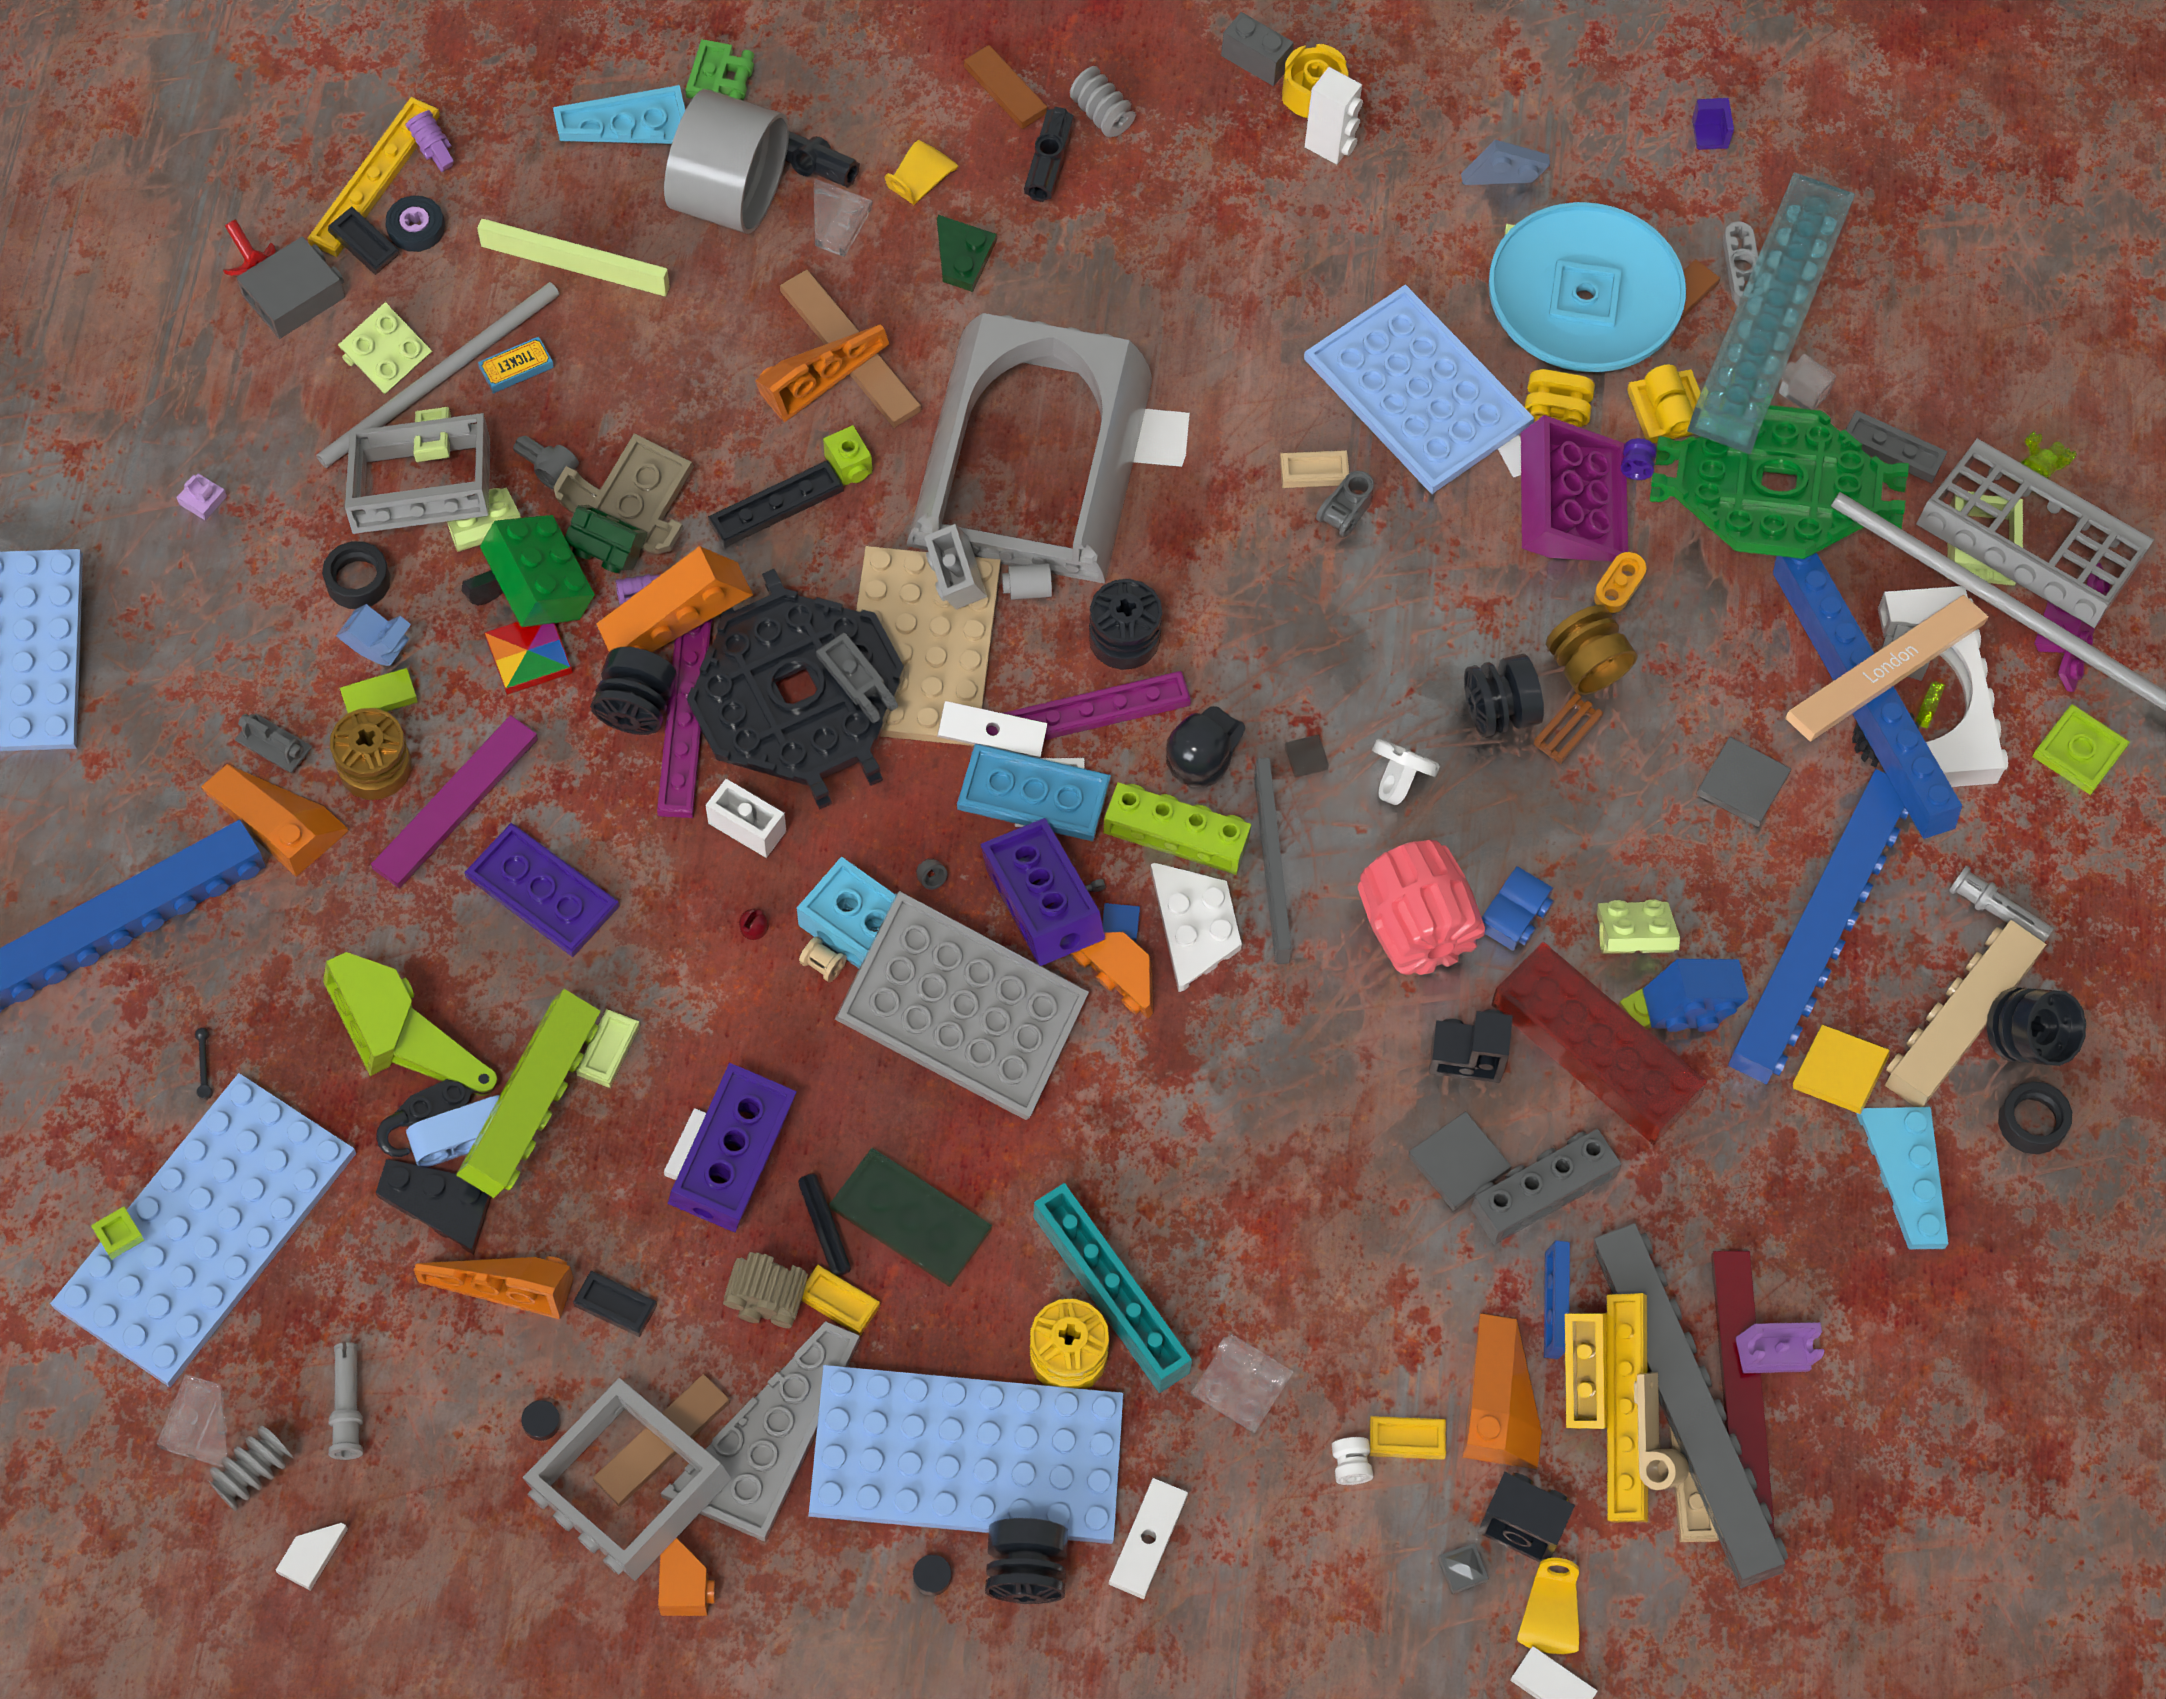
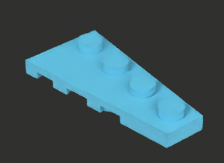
M680 85L557 106L553 107L560 141L672 144L678 125L685 112V106Z
M1931 1107L1864 1108L1861 1114L1856 1113L1860 1125H1863L1867 1134V1143L1871 1154L1875 1155L1881 1170L1880 1177L1884 1187L1888 1188L1894 1203L1892 1207L1908 1248L1945 1249L1948 1245V1236Z

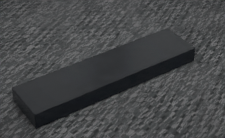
M826 460L708 516V520L722 545L726 548L843 492L844 487L834 469Z

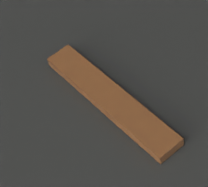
M808 270L780 285L781 293L824 345L859 332ZM875 354L849 374L893 428L921 412V405L878 354Z

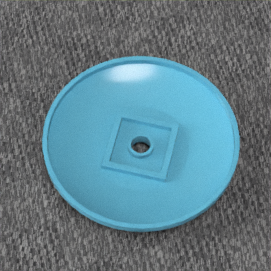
M1573 202L1559 204L1536 211L1525 217L1511 228L1501 240L1493 256L1489 272L1488 286L1491 304L1497 319L1507 334L1519 346L1538 359L1574 371H1613L1634 365L1650 357L1674 333L1681 319L1686 300V283L1683 269L1676 253L1667 240L1655 228L1639 217L1624 210L1598 203ZM1588 291L1593 295V298L1589 300L1581 299L1577 292Z

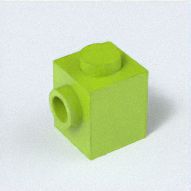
M853 425L823 438L824 456L843 486L861 482L868 475L872 474L871 454Z

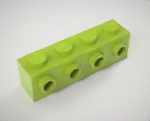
M1118 782L1104 818L1103 833L1237 875L1250 839L1251 824L1235 815L1224 816L1212 812L1211 809L1203 805L1197 804L1192 806L1179 802L1177 798L1168 794L1157 795L1145 791L1139 785H1125Z

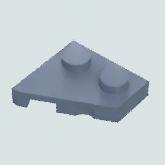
M1494 140L1461 173L1462 184L1532 183L1550 166L1549 154Z

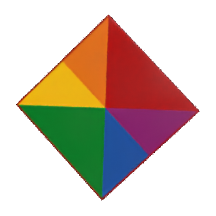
M515 622L484 632L506 695L572 674L571 665L554 623L521 627L519 622Z

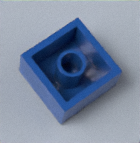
M1676 959L1642 989L1651 1027L1667 1028L1669 1032H1677L1686 1028H1698L1700 1032L1715 1030L1719 1027V1023L1728 1016L1735 1014L1737 1008L1749 999L1739 959Z

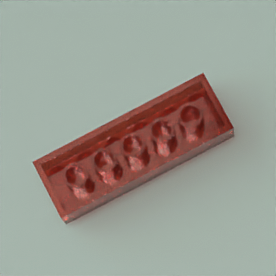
M1542 942L1495 990L1491 1003L1492 1007L1503 1012L1505 1015H1512V1024L1653 1146L1701 1097L1707 1081L1545 942Z

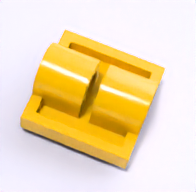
M1662 365L1648 372L1645 379L1629 382L1627 391L1645 439L1652 443H1658L1659 436L1676 439L1708 432V427L1713 425L1692 369L1678 372L1674 365Z

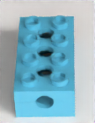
M841 857L797 907L798 925L812 936L819 937L822 943L836 953L846 955L847 961L860 968L877 934L873 930H879L895 894Z

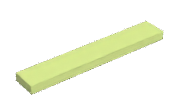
M481 219L477 227L481 247L665 297L670 288L668 270L664 267L486 219Z

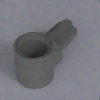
M519 436L513 446L515 453L534 464V472L538 479L551 489H553L566 466L573 470L579 466V461L575 455L562 445L544 448L527 436Z

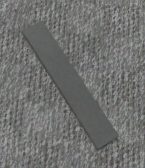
M1257 758L1254 780L1274 959L1277 964H1288L1291 955V940L1270 758Z

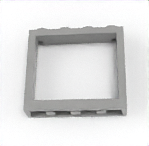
M484 413L350 431L345 510L352 533L489 516L490 436ZM446 432L448 433L450 451L476 448L475 482L365 496L367 462L414 456L415 436H421V442L424 443L440 440V433ZM368 437L366 439H360V444L358 443L357 438Z
M618 1378L523 1476V1479L532 1489L528 1496L540 1508L544 1510L549 1505L556 1511L552 1517L565 1530L569 1532L574 1527L581 1533L578 1540L590 1552L594 1554L599 1549L606 1555L603 1562L614 1573L616 1572L619 1575L624 1571L636 1581L727 1485L731 1477L716 1458L622 1379ZM624 1409L699 1471L625 1550L620 1548L551 1487L559 1476Z

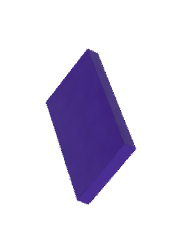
M510 823L464 872L468 880L571 957H574L619 908V902L513 823Z

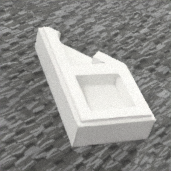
M339 1523L296 1536L276 1568V1572L311 1591L347 1532V1526Z

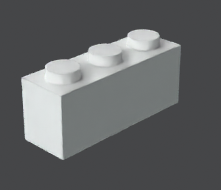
M1330 67L1327 68L1311 91L1305 148L1336 165L1344 155L1349 156L1353 152L1357 144L1355 132L1360 124L1358 112L1363 104V100L1360 99L1362 84Z

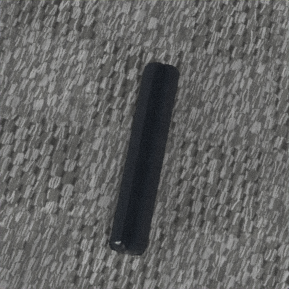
M814 1173L802 1176L798 1180L799 1187L830 1271L837 1277L845 1275L851 1270L850 1263L818 1177Z

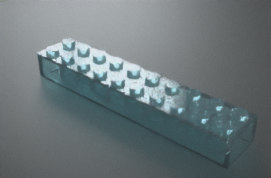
M1795 172L1793 173L1697 401L1687 430L1688 432L1751 454L1855 197L1854 193Z

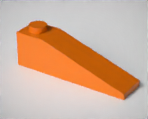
M552 1256L546 1257L545 1260L537 1257L416 1263L414 1273L419 1283L556 1319H561L574 1280L571 1267L567 1265V1262Z

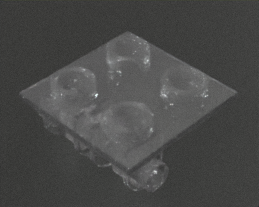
M1230 1333L1227 1338L1224 1337L1217 1348L1219 1351L1192 1390L1191 1395L1255 1434L1294 1372Z

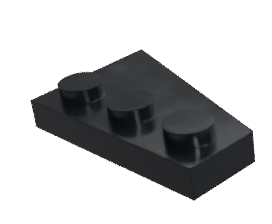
M390 1159L385 1161L376 1190V1195L379 1199L409 1217L418 1219L433 1228L436 1233L445 1238H450L474 1255L491 1200V1196L454 1173Z

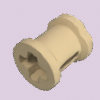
M814 937L810 940L799 958L800 964L811 966L823 974V979L829 983L840 974L847 960V956L843 953L836 954L824 946L819 937Z

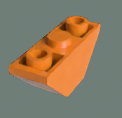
M1124 932L1104 933L1105 940L1070 954L1083 968L1090 965L1098 973L1095 976L1096 979L1108 991L1111 992L1115 988L1123 996L1121 999L1122 1003L1133 1014L1137 1015L1141 1012L1146 1018L1153 1014L1152 963L1150 957Z

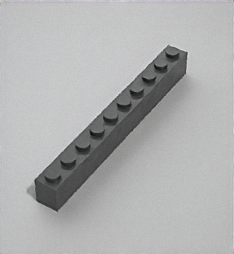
M1634 1223L1594 1238L1593 1251L1611 1293H1643L1647 1295V1373L1658 1372L1660 1406L1676 1438L1681 1453L1688 1461L1690 1475L1700 1494L1740 1589L1782 1574L1785 1567L1784 1560L1788 1559L1786 1548L1780 1537L1774 1539L1769 1525L1773 1524L1771 1514L1765 1502L1759 1504L1753 1490L1757 1489V1484L1753 1473L1749 1467L1743 1469L1738 1456L1742 1455V1450L1738 1439L1734 1433L1728 1435L1723 1421H1726L1727 1417L1723 1405L1719 1399L1713 1401L1708 1387L1712 1386L1710 1376L1704 1365L1698 1367L1693 1354L1697 1353L1695 1342L1689 1331L1683 1333L1679 1324V1320L1682 1319L1680 1308L1674 1298L1668 1299L1664 1287L1668 1286L1661 1266L1654 1267L1649 1256L1653 1254V1249L1647 1234H1640Z

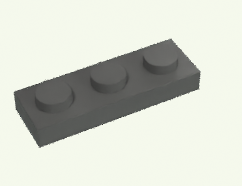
M1857 410L1846 428V431L1862 444V450L1868 455L1877 456L1888 464L1909 463L1908 473L1930 483H1933L1948 453L1946 450Z

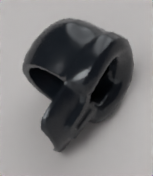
M1216 706L1207 708L1202 714L1193 713L1186 717L1171 732L1167 739L1166 764L1172 776L1189 787L1205 788L1214 785L1223 777L1230 766L1233 749L1245 731L1244 723L1229 716Z

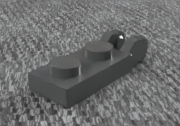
M842 633L816 651L818 659L856 705L859 704L871 722L875 723L880 719L877 708L868 699L877 692L883 704L890 711L898 707L894 696L886 688L882 677L846 633Z

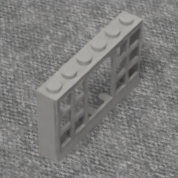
M1978 438L1934 495L1928 500L1916 525L2093 628L2097 626L2140 565L2154 541L2149 536ZM1974 458L1991 467L1987 478L1969 469ZM2004 474L2020 483L2016 493L2013 494L1993 483V481L2000 479ZM1963 475L1981 485L1974 495L1956 485ZM1987 489L2009 501L2002 511L1980 499ZM1950 491L1968 501L1961 512L1943 502ZM2032 491L2049 500L2047 509L2051 513L2056 514L2063 508L2079 517L2077 525L2049 563L1995 532L2022 496H2029ZM1974 506L1996 517L1989 528L1967 516ZM2093 525L2109 535L2101 545L2080 533V531L2088 530ZM2075 539L2096 551L2090 562L2068 550ZM2120 542H2123L2135 549L2137 553L2129 561L2108 548H2115ZM2062 556L2084 568L2078 579L2055 567ZM2103 556L2125 568L2119 578L2096 566ZM2090 573L2113 585L2106 596L2084 584Z

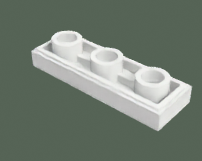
M945 701L937 737L973 745L980 744L1040 758L1047 723ZM986 727H996L998 734L995 736L989 735L986 732Z
M1155 1478L1152 1479L1111 1575L1109 1585L1145 1599L1187 1499L1188 1492ZM1150 1535L1155 1539V1542L1146 1544L1142 1541V1537Z

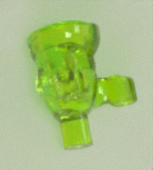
M2033 431L2025 439L2031 456L2026 457L2021 464L2050 479L2056 470H2061L2066 465H2069L2076 458L2077 453L2074 450L2071 452L2070 448L2065 449L2064 445L2060 442H2054L2049 448H2041L2039 443L2042 441V434L2037 435Z

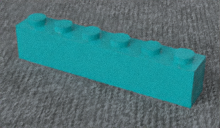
M1063 1183L1034 1202L1033 1218L1159 1394L1190 1374L1191 1357L1066 1184Z

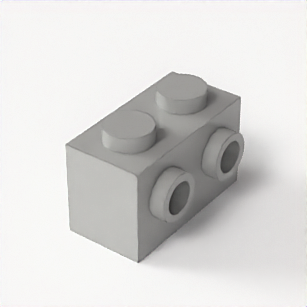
M956 524L924 536L928 548L926 557L931 569L936 573L938 582L935 585L942 601L947 600L955 609H959L987 597L969 538Z

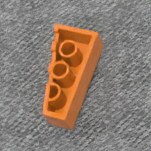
M699 546L596 623L609 652L611 649L618 647H634L654 652L751 597L753 593L738 562Z

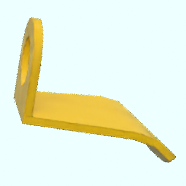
M917 140L907 152L895 174L887 173L884 178L889 189L915 205L945 176L957 170L959 166L937 149Z
M1547 1558L1539 1563L1518 1633V1642L1528 1648L1533 1646L1544 1653L1570 1654L1579 1651L1576 1590L1579 1567L1574 1562L1563 1558ZM1558 1565L1566 1567L1570 1571L1567 1573H1556L1548 1567Z

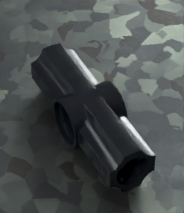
M1055 106L1053 109L1047 110L1040 136L1035 141V153L1024 187V194L1030 196L1032 200L1044 202V200L1052 198L1058 173L1063 167V156L1074 122V115L1070 114L1066 108Z
M789 131L785 161L791 163L793 169L798 174L810 176L814 173L847 188L854 184L855 178L859 173L860 163L851 157L832 150L828 142L822 137L815 136L807 139Z

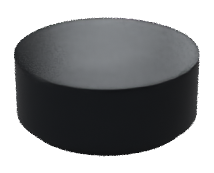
M539 1400L532 1402L524 1409L521 1417L525 1433L534 1440H548L560 1428L561 1420L558 1410L548 1401Z
M937 1555L922 1557L913 1569L914 1584L925 1595L936 1596L942 1594L951 1583V1568L948 1562Z

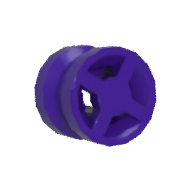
M1641 438L1627 441L1624 445V458L1621 462V472L1623 475L1633 480L1650 478L1654 473L1655 464L1653 461L1657 453L1655 444Z

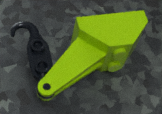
M348 952L326 961L323 983L369 1075H374L390 1067L391 1063H395L442 1081L411 1095L394 1114L388 1116L380 1123L377 1129L376 1140L384 1153L392 1157H402L410 1153L408 1148L397 1149L390 1145L388 1136L392 1130L399 1127H410L419 1121L466 1106L472 1094L485 1096L494 1090L497 1081L495 1072L412 1008L411 998L414 997L412 987L406 977L400 978L396 969Z

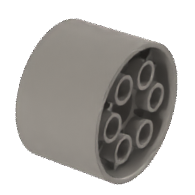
M702 89L686 108L671 145L664 181V196L667 206L672 210L745 234L752 233L764 219L773 201L783 172L789 140V124L786 115L713 90Z

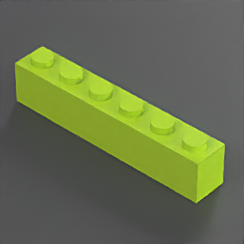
M563 989L552 1000L456 1174L458 1177L493 1198L504 1188L509 1191L520 1175V1171L516 1169L521 1159L525 1161L533 1151L536 1141L532 1140L536 1130L542 1131L551 1118L552 1112L548 1110L553 1100L557 1102L568 1086V1083L563 1081L568 1071L573 1073L584 1056V1054L579 1052L583 1043L589 1044L599 1028L595 1021L601 1012L600 1010L566 989Z

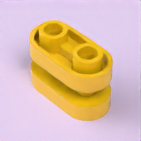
M1546 369L1535 370L1529 375L1528 391L1530 394L1526 397L1524 407L1534 417V422L1543 415L1571 425L1582 427L1590 421L1592 407L1589 402L1593 400L1595 384L1591 379L1580 375Z

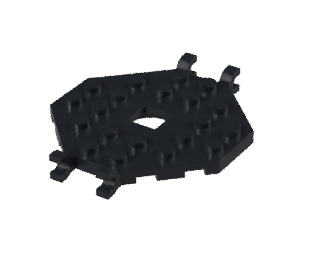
M772 569L762 574L769 596L736 611L731 607L719 614L721 620L717 627L718 633L713 645L709 646L699 669L700 675L694 688L691 687L687 702L716 760L807 785L820 810L832 804L829 791L822 779L858 762L870 786L883 781L879 772L881 771L872 754L890 710L883 704L877 692L868 699L877 708L880 719L875 723L871 722L859 704L856 705L818 659L816 651L842 633H846L882 677L886 688L894 698H896L904 678L905 668L874 612L863 609L861 612L844 608L841 603L818 597L814 600L799 596L798 592L785 589L775 569ZM806 669L817 691L814 695L797 703H785L775 682Z

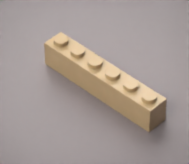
M2010 920L2003 930L1999 927L1995 928L1985 942L1989 946L1988 950L1984 955L1979 952L1974 955L1965 968L1970 972L1964 980L1960 977L1956 978L1946 992V995L1950 997L1945 1005L1938 1002L1926 1018L1930 1022L1927 1028L1923 1031L1918 1027L1906 1043L1910 1050L1905 1056L1898 1053L1887 1067L1886 1071L1891 1075L1884 1086L1912 1106H1925L1986 1027L1987 1015L1993 1001L2001 992L2017 987L2047 944L2014 921Z

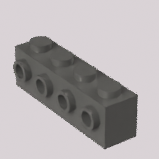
M1598 1128L1588 1134L1585 1131L1577 1133L1567 1141V1146L1557 1151L1555 1148L1548 1149L1537 1157L1536 1163L1527 1168L1524 1165H1520L1512 1169L1505 1176V1180L1496 1185L1493 1182H1489L1475 1192L1476 1196H1474L1471 1211L1494 1245L1617 1177L1622 1164Z

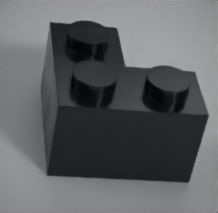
M1487 1009L1483 1012L1476 1011L1473 1025L1464 1024L1458 1019L1436 1020L1432 1037L1429 1074L1500 1083L1509 1057L1513 1016L1505 1015L1499 1010Z

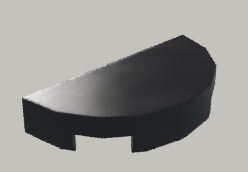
M492 570L462 582V593L469 602L477 606L487 604L503 593Z

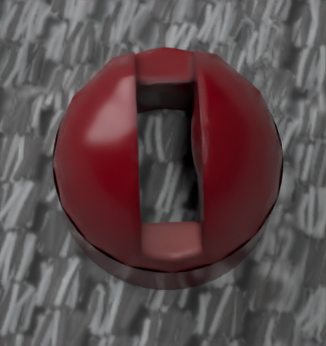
M755 908L746 910L742 913L739 920L740 932L745 938L750 940L762 938L768 930L765 914ZM753 917H756L750 929L747 928L746 926L751 921V919Z

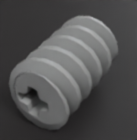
M1091 66L1075 79L1070 90V97L1074 102L1078 103L1081 110L1086 112V115L1093 120L1094 124L1101 128L1102 133L1106 137H1116L1130 127L1136 117V113L1130 111L1131 103L1128 100H1123V95L1120 91L1115 92L1116 87L1113 83H1108V78L1104 74H1100V69L1097 66Z
M264 1426L257 1428L260 1441L251 1436L245 1438L248 1451L239 1446L234 1448L237 1461L228 1457L222 1458L224 1472L215 1467L210 1469L213 1481L208 1482L234 1511L238 1509L235 1500L236 1496L247 1501L250 1499L247 1486L250 1485L261 1490L262 1485L259 1476L263 1475L272 1480L274 1475L271 1466L275 1465L284 1470L286 1465L282 1456L286 1454L293 1458L279 1439Z

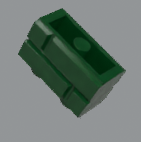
M578 505L565 539L568 545L573 547L572 552L574 555L587 560H591L593 556L603 561L601 567L620 574L621 570H633L648 534L646 531L590 505Z

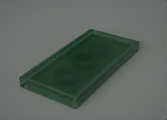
M874 1148L869 1150L829 1204L831 1210L949 1287L952 1286L992 1231L990 1223Z

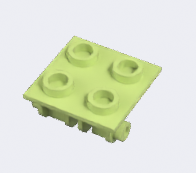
M386 302L338 344L345 352L342 356L343 360L349 366L355 363L384 394L432 352Z

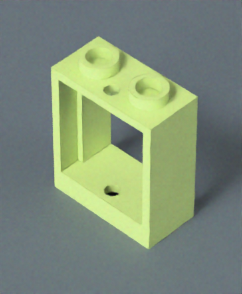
M1954 494L1950 506L1961 512L1968 501ZM1982 495L1980 498L2000 511L2009 502L1999 495ZM2020 499L2005 519L2009 520V540L2023 548V499ZM1976 506L1967 515L1996 518ZM1948 543L1947 557L1988 583L2015 586L2016 582Z

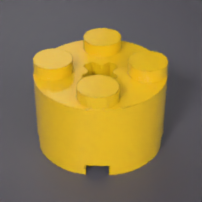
M1316 44V47L1306 48L1305 45L1295 49L1288 56L1285 63L1282 88L1283 103L1295 114L1308 118L1312 88L1327 68L1330 67L1348 77L1344 56L1335 48L1324 44Z

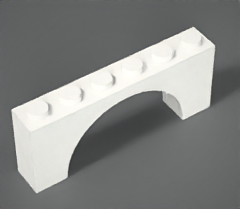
M1962 586L1884 592L1878 606L1884 638L1886 634L1893 636L1897 624L1914 628L1962 595L1967 597L1966 589ZM1979 629L1939 655L1956 673L1962 685L1965 699L1963 720L1944 736L1926 742L1951 787L1996 784L2004 770L2008 767L2007 752L2005 749H2001L1999 741L2001 737L2000 721L1995 719L1993 714L1994 693L1991 688L1987 687V662L1985 658H1981L1979 651L1981 645Z

